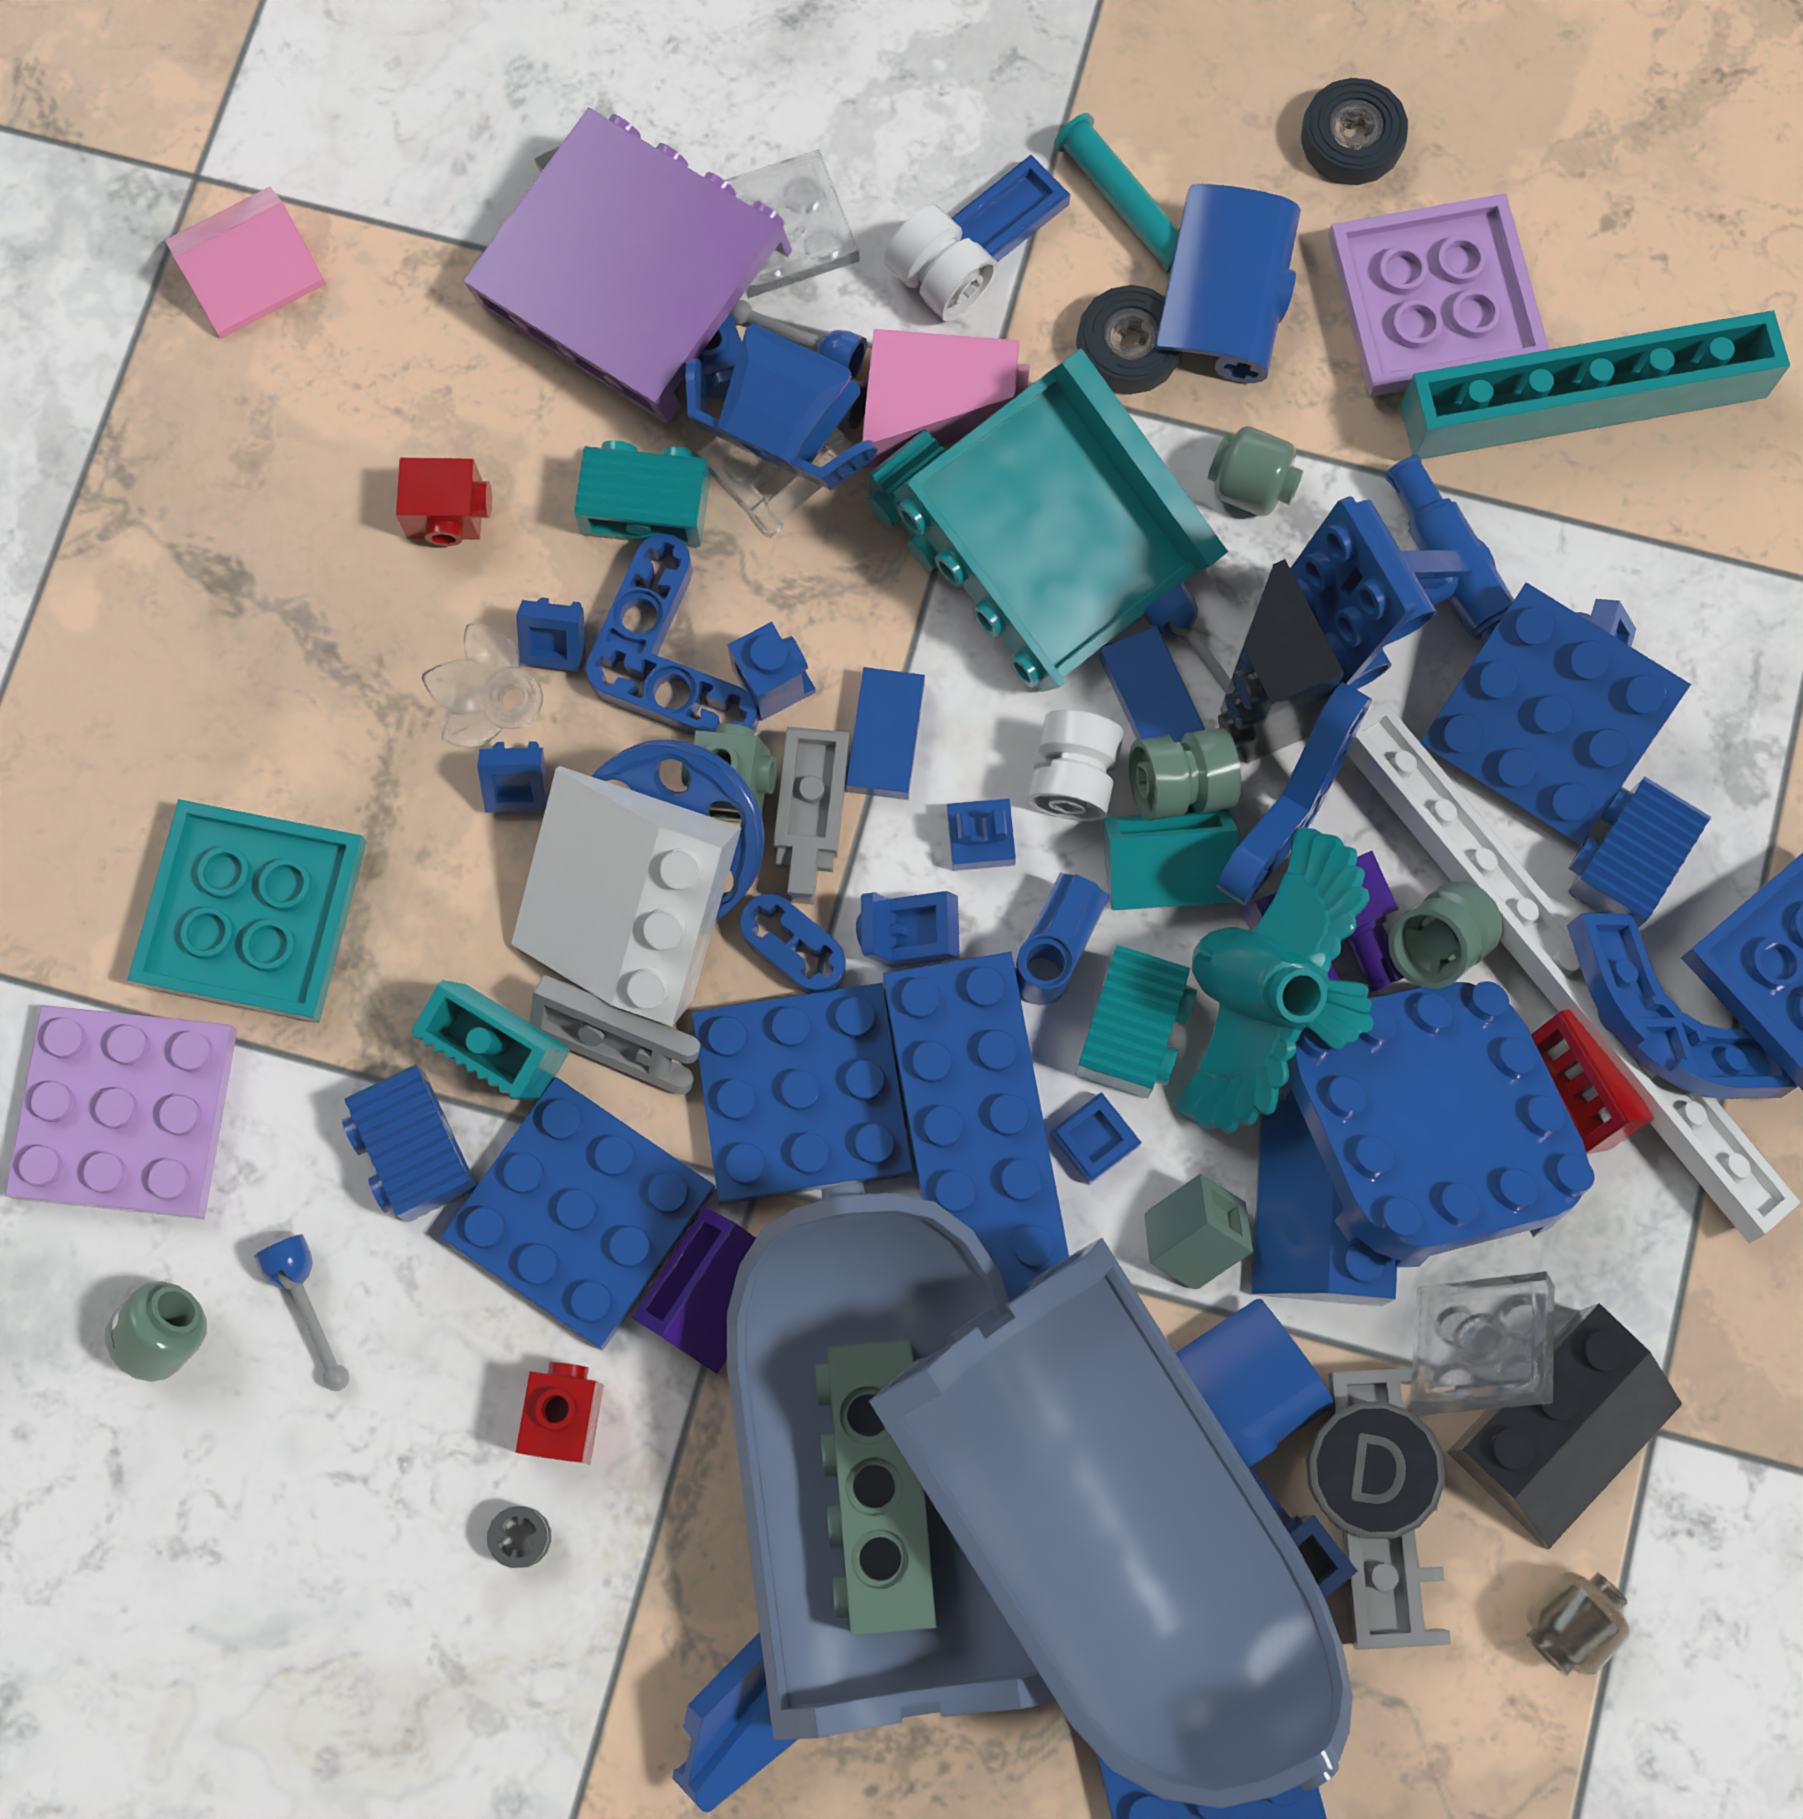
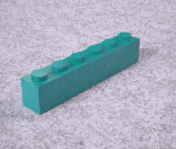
M1772 310L1414 373L1400 408L1412 456L1419 455L1421 459L1764 399L1769 396L1791 365L1775 311Z

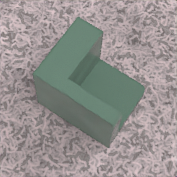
M1201 1173L1145 1213L1150 1264L1191 1289L1201 1288L1253 1253L1246 1202Z

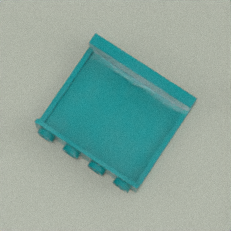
M1082 348L1057 364L893 491L900 501V504L897 505V510L903 522L917 536L922 534L926 536L938 553L935 556V562L941 573L954 586H963L976 604L972 610L979 624L991 636L997 637L999 635L1013 653L1010 663L1017 675L1028 686L1032 688L1037 686L1041 692L1061 687L1066 683L1065 676L1145 613L1144 610L1170 589L1183 583L1196 571L1212 566L1228 553V550Z

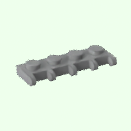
M1423 1367L1328 1373L1330 1394L1334 1401V1406L1331 1407L1332 1415L1359 1402L1386 1401L1403 1408L1400 1383L1411 1385L1425 1381ZM1415 1530L1398 1538L1363 1539L1342 1531L1344 1553L1358 1571L1347 1580L1353 1649L1450 1645V1630L1442 1628L1424 1629L1420 1582L1445 1581L1443 1567L1418 1568Z

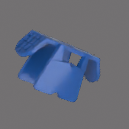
M751 324L744 333L720 419L708 415L706 382L700 360L692 359L687 361L688 416L700 429L799 477L806 478L832 490L869 463L878 451L871 440H866L850 447L821 468L812 464L860 395L858 384L850 380L851 372L849 368L759 325Z

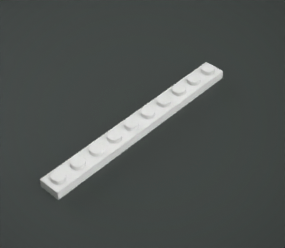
M1385 701L1367 712L1347 752L1348 756L1452 882L1471 883L1483 889L1496 902L1502 915L1503 932L1500 941L1558 1012L1570 1009L1641 1096L1654 1117L1649 1123L1745 1240L1750 1244L1769 1232L1801 1203L1715 1098L1696 1093H1687L1658 1076L1633 1056L1618 1038L1602 1025L1598 1017V1009L1586 985L1566 926L1569 924L1567 919Z

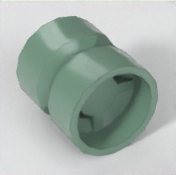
M1225 728L1186 732L1181 742H1173L1171 737L1166 735L1138 739L1131 745L1129 754L1130 787L1137 810L1144 820L1153 821L1180 817L1186 813L1189 806L1196 813H1206L1232 809L1238 804L1241 793L1240 761L1233 739Z
M1466 882L1448 883L1440 886L1422 902L1417 903L1403 913L1393 924L1388 937L1389 954L1396 969L1408 981L1422 988L1440 989L1452 985L1498 946L1503 932L1502 915L1496 902L1483 889Z

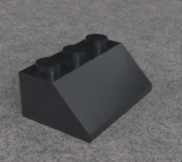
M1286 559L1273 564L1220 709L1221 714L1218 715L1219 727L1225 728L1231 735L1236 748L1239 747L1247 764L1308 738L1321 711L1338 687L1344 674Z
M1598 1303L1579 1310L1447 1453L1542 1546L1550 1549L1679 1409L1682 1403L1651 1351Z

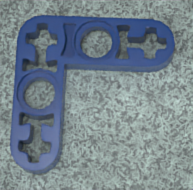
M670 534L652 535L644 540L637 549L588 657L586 672L592 690L598 698L606 703L695 736V730L716 732V725L720 724L719 716L715 712L701 708L700 719H693L700 709L702 692L706 691L709 692L706 696L709 707L727 712L732 704L739 705L740 715L744 722L733 721L731 724L749 727L754 730L755 734L759 720L754 699L749 692L737 685L657 656L691 581L693 568L689 550L682 540ZM666 554L673 555L677 570L666 569L658 583L661 596H667L666 599H663L657 593L650 590L655 580V571L651 560L662 561ZM647 605L656 611L657 620L652 628L641 633L631 632L623 625L624 615L633 606ZM618 661H623L629 676L643 682L645 680L643 697H637L639 694L637 684L628 679L618 677L613 685H608L605 674L602 671L603 667L613 669ZM651 670L650 674L645 679V671ZM666 681H681L690 689L689 699L681 707L667 709L656 702V691Z
M1343 682L1338 685L1321 711L1282 796L1237 847L1223 869L1216 889L1239 903L1246 905L1291 851L1294 831L1298 828H1309L1318 814L1369 709L1372 698Z

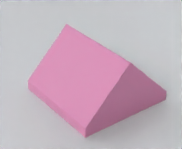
M270 186L165 240L220 339L326 285L287 209Z

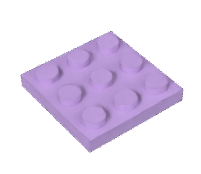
M1506 193L1331 225L1328 238L1369 397L1406 391L1414 373L1549 350Z
M41 1005L5 1196L18 1200L205 1219L237 1029L229 1024Z

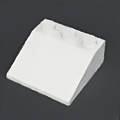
M559 766L555 770L511 945L611 1006L673 1026L693 1002L741 827Z

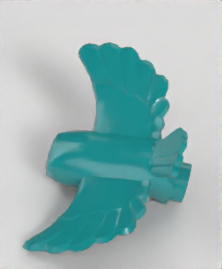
M1312 828L1296 829L1292 836L1287 873L1283 875L1272 903L1255 928L1250 931L1239 927H1227L1211 931L1197 943L1193 950L1192 972L1204 993L1220 1004L1214 1032L1207 1051L1199 1064L1200 1069L1177 1095L1174 1105L1183 1116L1196 1120L1205 1129L1214 1130L1219 1128L1223 1132L1231 1134L1241 1123L1251 1126L1255 1123L1260 1113L1269 1115L1276 1110L1279 1101V1088L1284 1086L1289 1079L1287 1060L1296 1053L1295 1042L1300 1036L1301 1031L1306 1027L1336 1051L1342 1050L1347 1043L1353 1044L1358 1039L1360 1033H1367L1373 1028L1374 1022L1369 1015L1372 1002L1367 997L1369 991L1367 985L1360 982L1328 979L1331 961L1341 951L1340 941L1349 937L1355 931L1357 925L1355 917L1365 908L1370 898L1368 890L1361 887L1365 872L1361 867L1356 866L1358 858L1356 849L1344 846L1338 836L1322 834Z

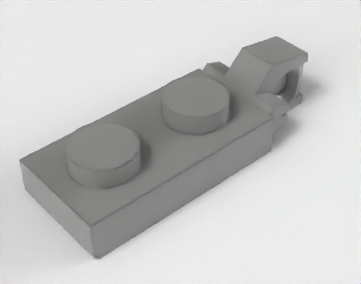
M787 727L774 836V851L777 852L776 867L790 868L787 890L790 903L814 905L818 871L833 872L834 858H838L850 732Z

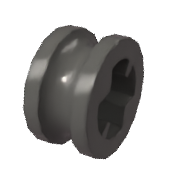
M509 1507L499 1512L491 1521L487 1531V1545L491 1555L500 1564L510 1568L530 1567L540 1562L548 1553L552 1542L551 1528L548 1520L538 1510L530 1507ZM517 1517L519 1525H526L527 1520H529L536 1529V1532L529 1538L533 1549L523 1557H521L520 1549H514L512 1554H510L503 1545L510 1537V1532L506 1525Z

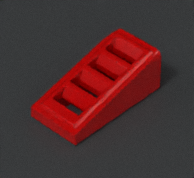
M1570 1009L1560 1011L1531 1034L1583 1141L1586 1154L1614 1148L1654 1119L1638 1092ZM1565 1039L1570 1049L1556 1060H1553L1548 1051ZM1579 1063L1583 1072L1570 1081L1565 1073ZM1591 1087H1594L1598 1095L1587 1102L1582 1094ZM1608 1110L1612 1118L1604 1123L1600 1115Z

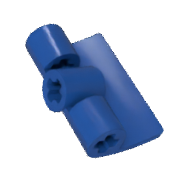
M1193 184L1190 186L1186 195L1155 342L1156 350L1193 352L1217 356L1215 363L1217 373L1235 382L1257 383L1267 378L1277 327L1287 312L1295 286L1296 272L1289 269L1301 213L1298 204L1286 197L1259 190L1214 184Z
M1255 1299L1175 1353L1247 1468L1278 1448L1277 1444L1334 1406L1333 1398L1318 1373L1262 1299Z

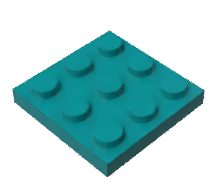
M178 799L127 981L137 987L319 1023L367 841L362 835Z

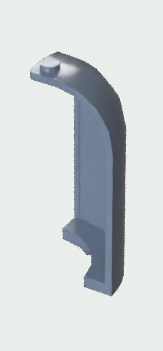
M846 1183L822 1188V1201L796 1207L763 1227L739 1265L727 1311V1372L773 1740L822 1738L867 1728L902 1723V1718L924 1714L940 1712L941 1717L972 1713L1019 1710L1055 1702L1056 1699L925 1490L936 1628L851 1636L850 1620L836 1621L833 1577L846 1576L844 1547L830 1548L827 1505L840 1504L838 1476H824L821 1434L834 1433L832 1405L819 1406L816 1364L828 1363L827 1347L911 1340L913 1362L921 1358L925 1359L950 1345L946 1337L987 1308H992L998 1318L1007 1313L1008 1309L1005 1305L1009 1303V1299L1000 1271L973 1230L936 1202L895 1193L865 1194L863 1183ZM864 1396L857 1399L849 1410V1424L853 1431L861 1436H875L885 1428L869 1402L874 1396ZM869 1466L857 1475L854 1491L862 1504L871 1508H878L886 1505L892 1499L895 1492V1481L892 1474L884 1467ZM876 1537L866 1542L862 1547L860 1562L868 1575L877 1579H885L895 1574L899 1569L901 1552L892 1540Z
M1102 1237L1027 1282L1026 1284L1029 1288L1026 1292L1005 1305L1008 1312L998 1318L992 1308H987L946 1337L950 1345L925 1359L921 1358L913 1362L869 1401L1067 1719L1112 1771L1162 1799L1215 1808H1224L1274 1797L1298 1785L1304 1791L1312 1790L1324 1784L1336 1774L1339 1769L1338 1762L1350 1732L1353 1695L1344 1649L1326 1600L1297 1545Z

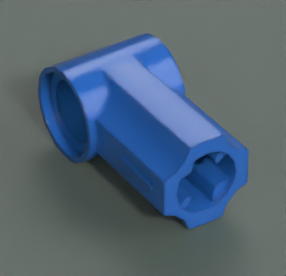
M1059 873L1028 938L1019 949L1016 960L1015 972L1019 994L1026 1001L1037 1005L1051 1004L1060 999L1066 992L1072 974L1110 898V895L1101 890L1097 883L1078 874ZM1035 958L1050 959L1057 965L1060 976L1050 981L1036 979L1027 969V963Z

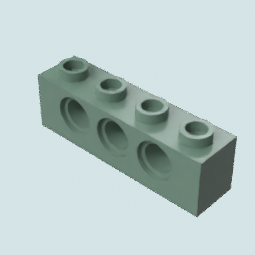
M911 1340L827 1347L828 1363L816 1364V1382L819 1406L832 1405L834 1433L821 1434L824 1476H838L840 1504L827 1505L830 1548L844 1547L846 1576L833 1577L836 1621L849 1619L851 1636L936 1628L924 1488L886 1428L875 1436H861L853 1431L848 1419L850 1407L857 1399L864 1396H875L891 1380L913 1363ZM866 1467H884L894 1478V1495L889 1503L882 1507L871 1508L865 1506L856 1497L854 1491L855 1479L860 1471ZM876 1537L892 1540L901 1552L899 1569L895 1574L885 1579H877L868 1575L860 1562L862 1547L866 1542Z

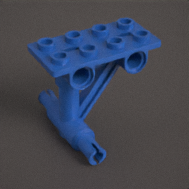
M1413 455L1401 460L1384 475L1411 517L1407 524L1409 526L1408 532L1419 550L1401 551L1372 501L1363 500L1356 503L1352 496H1348L1337 501L1290 568L1344 672L1339 684L1343 682L1356 690L1374 681L1391 667L1392 663L1383 647L1413 633L1428 623L1437 614L1434 607L1435 604L1449 599L1469 635L1474 636L1476 639L1483 638L1486 643L1514 601V597L1496 570L1491 551L1484 542L1477 538L1458 504L1452 502L1450 498H1442L1422 465L1419 455Z

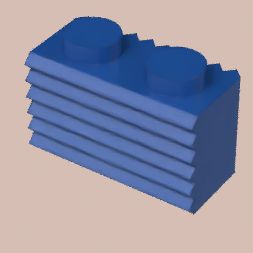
M1645 776L1631 791L1621 786L1600 817L1609 823L1599 842L1588 837L1568 867L1569 870L1578 875L1568 890L1572 897L1579 898L1582 903L1590 905L1593 910L1601 913L1632 914L1638 928L1653 914L1660 899L1666 893L1673 878L1711 819V816Z
M415 1064L344 1098L351 1115L342 1120L344 1130L356 1153L361 1155L368 1152L377 1174L368 1178V1182L378 1205L384 1213L394 1210L396 1216L405 1222L414 1221L418 1217L440 1208L442 1205L451 1203L454 1199L473 1192L477 1187L429 1079L419 1066Z

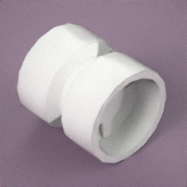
M932 204L916 212L901 226L886 249L884 263L908 287L916 288L921 286L919 294L924 298L925 303L944 321H951L968 311L981 298L994 279L998 264L978 243L972 242L969 238L961 240V227L939 206Z
M1056 710L1047 713L1038 747V752L1045 758V762L1034 765L1027 802L1033 808L1043 813L1067 820L1094 822L1105 819L1114 783L1106 772L1117 768L1125 732L1123 728L1110 719L1083 711Z

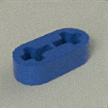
M763 894L756 896L746 904L741 913L740 925L744 940L752 951L806 994L836 990L840 987L845 978L847 966L843 949L833 937L792 903L779 895ZM779 912L782 914L780 919L781 928L791 939L785 944L775 934L770 932L761 939L756 936L759 932V927L755 918L761 913L771 918ZM801 946L817 958L824 952L831 954L828 962L832 974L827 978L820 973H816L810 979L805 977L804 975L807 971L806 962L796 951Z

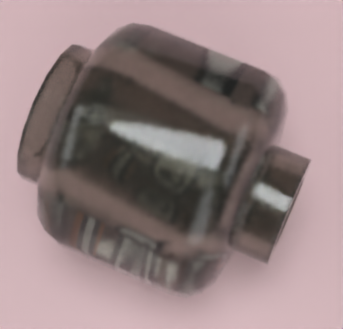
M1565 1571L1559 1574L1528 1606L1526 1618L1531 1630L1525 1636L1539 1654L1562 1675L1567 1677L1573 1670L1585 1676L1593 1675L1604 1666L1630 1637L1629 1623L1621 1612L1628 1604V1601L1609 1580L1599 1573H1596L1588 1580L1579 1573Z

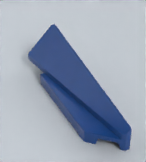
M760 1632L687 1706L683 1727L691 1738L687 1760L678 1769H674L672 1779L706 1813L712 1811L798 1740H773Z

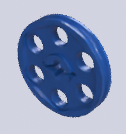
M647 741L619 752L598 768L591 776L603 781L620 780L632 791L709 816L710 805L713 802H730L740 813L741 832L730 867L733 876V887L730 891L723 893L715 921L731 911L750 889L759 872L764 853L765 837L762 816L757 801L744 779L718 755L705 748L683 741ZM675 759L687 767L691 778L687 790L675 792L668 789L662 783L659 775L662 761Z

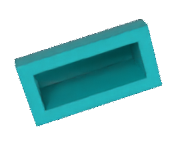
M1229 809L1206 813L1186 811L1180 817L1153 821L1144 820L1141 815L1114 816L1103 819L1105 867L1112 911L1238 902L1216 889L1223 869L1238 847V829Z

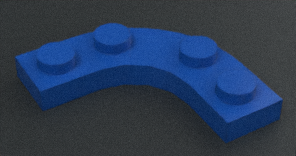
M1581 913L1566 925L1586 985L1598 1009L1600 1022L1618 1038L1633 1056L1658 1076L1687 1093H1696L1717 1099L1782 1098L1798 1087L1746 1029H1723L1704 1025L1680 1010L1665 994L1653 972L1638 926L1632 914Z

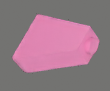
M874 329L862 442L871 440L878 451L873 459L864 467H878L924 429L929 431L932 438L937 439L940 446L958 441L1028 388L1030 365L1018 364L1020 341Z

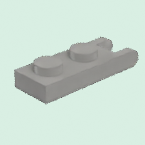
M547 975L543 976L533 992L530 1024L570 1047L572 1051L672 1093L682 1095L691 1090L694 1080L692 1071L672 1062V1059L685 1064L696 1061L699 1056L700 1043L695 1037L655 1020L611 1006L597 996L588 993L580 986L566 984Z

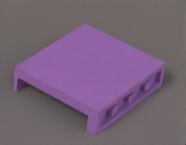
M588 107L463 282L480 306L669 425L682 407L674 391L686 375L687 361L697 359L774 250L787 258L793 250L783 228L785 222L772 208L759 201H755L752 206L736 197V192L732 186L718 175L707 172L704 177L688 168V163L684 157L672 147L659 143L655 148L640 139L641 135L638 130L624 118L612 114L607 119Z

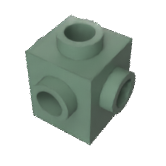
M723 723L716 725V732L695 730L693 744L718 755L739 773L752 791L762 816L765 794L773 793L777 777V762L774 756H770L771 750L758 736L754 735L753 729L746 726ZM682 763L681 779L683 785L687 786L688 789L691 782L690 773ZM715 801L710 805V817L718 820L741 822L739 811L730 802Z

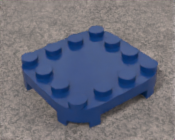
M1483 981L1477 985L1469 982H1454L1452 985L1440 989L1421 987L1370 998L1372 1007L1369 1015L1374 1022L1373 1028L1367 1033H1360L1356 1042L1353 1044L1347 1043L1342 1050L1338 1051L1330 1048L1307 1027L1301 1031L1300 1036L1295 1042L1296 1053L1287 1060L1289 1068L1288 1082L1279 1088L1282 1101L1293 1098L1297 1100L1344 1207V1210L1334 1221L1348 1242L1352 1241L1355 1237L1359 1238L1375 1252L1394 1258L1395 1268L1420 1267L1430 1256L1529 1230L1532 1237L1553 1227L1576 1206L1582 1195L1593 1185L1595 1179L1594 1171L1589 1164L1583 1141L1527 1026L1509 1004V997L1506 991L1498 984L1490 981Z

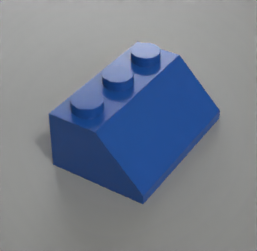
M1279 1098L1276 1110L1269 1115L1261 1114L1251 1295L1381 1307L1396 1299L1397 1268H1395V1259L1375 1252L1357 1237L1348 1242L1334 1221L1344 1210V1207L1297 1100L1293 1098L1282 1101V1098Z

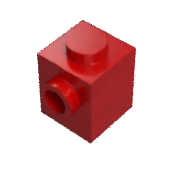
M400 457L396 517L407 539H426L428 542L440 546H455L462 543V540H480L481 519L491 517L492 489L490 481L482 480L474 458Z
M549 1362L548 1374L529 1371L515 1453L591 1465L604 1385L587 1379L589 1367Z

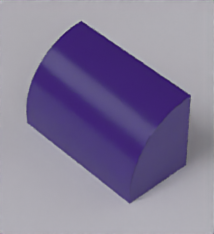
M704 1207L632 1316V1319L718 1374L727 1360V1311L738 1268L756 1240V1237L737 1223Z

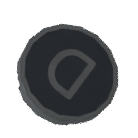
M1386 1401L1359 1402L1333 1414L1314 1434L1306 1458L1308 1488L1321 1511L1337 1528L1363 1539L1398 1538L1419 1528L1437 1508L1445 1484L1443 1453L1431 1429L1411 1411Z

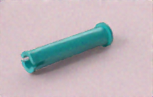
M1089 113L1076 116L1058 133L1054 140V147L1059 152L1066 151L1161 263L1164 271L1167 274L1170 273L1179 228L1093 128L1094 118Z

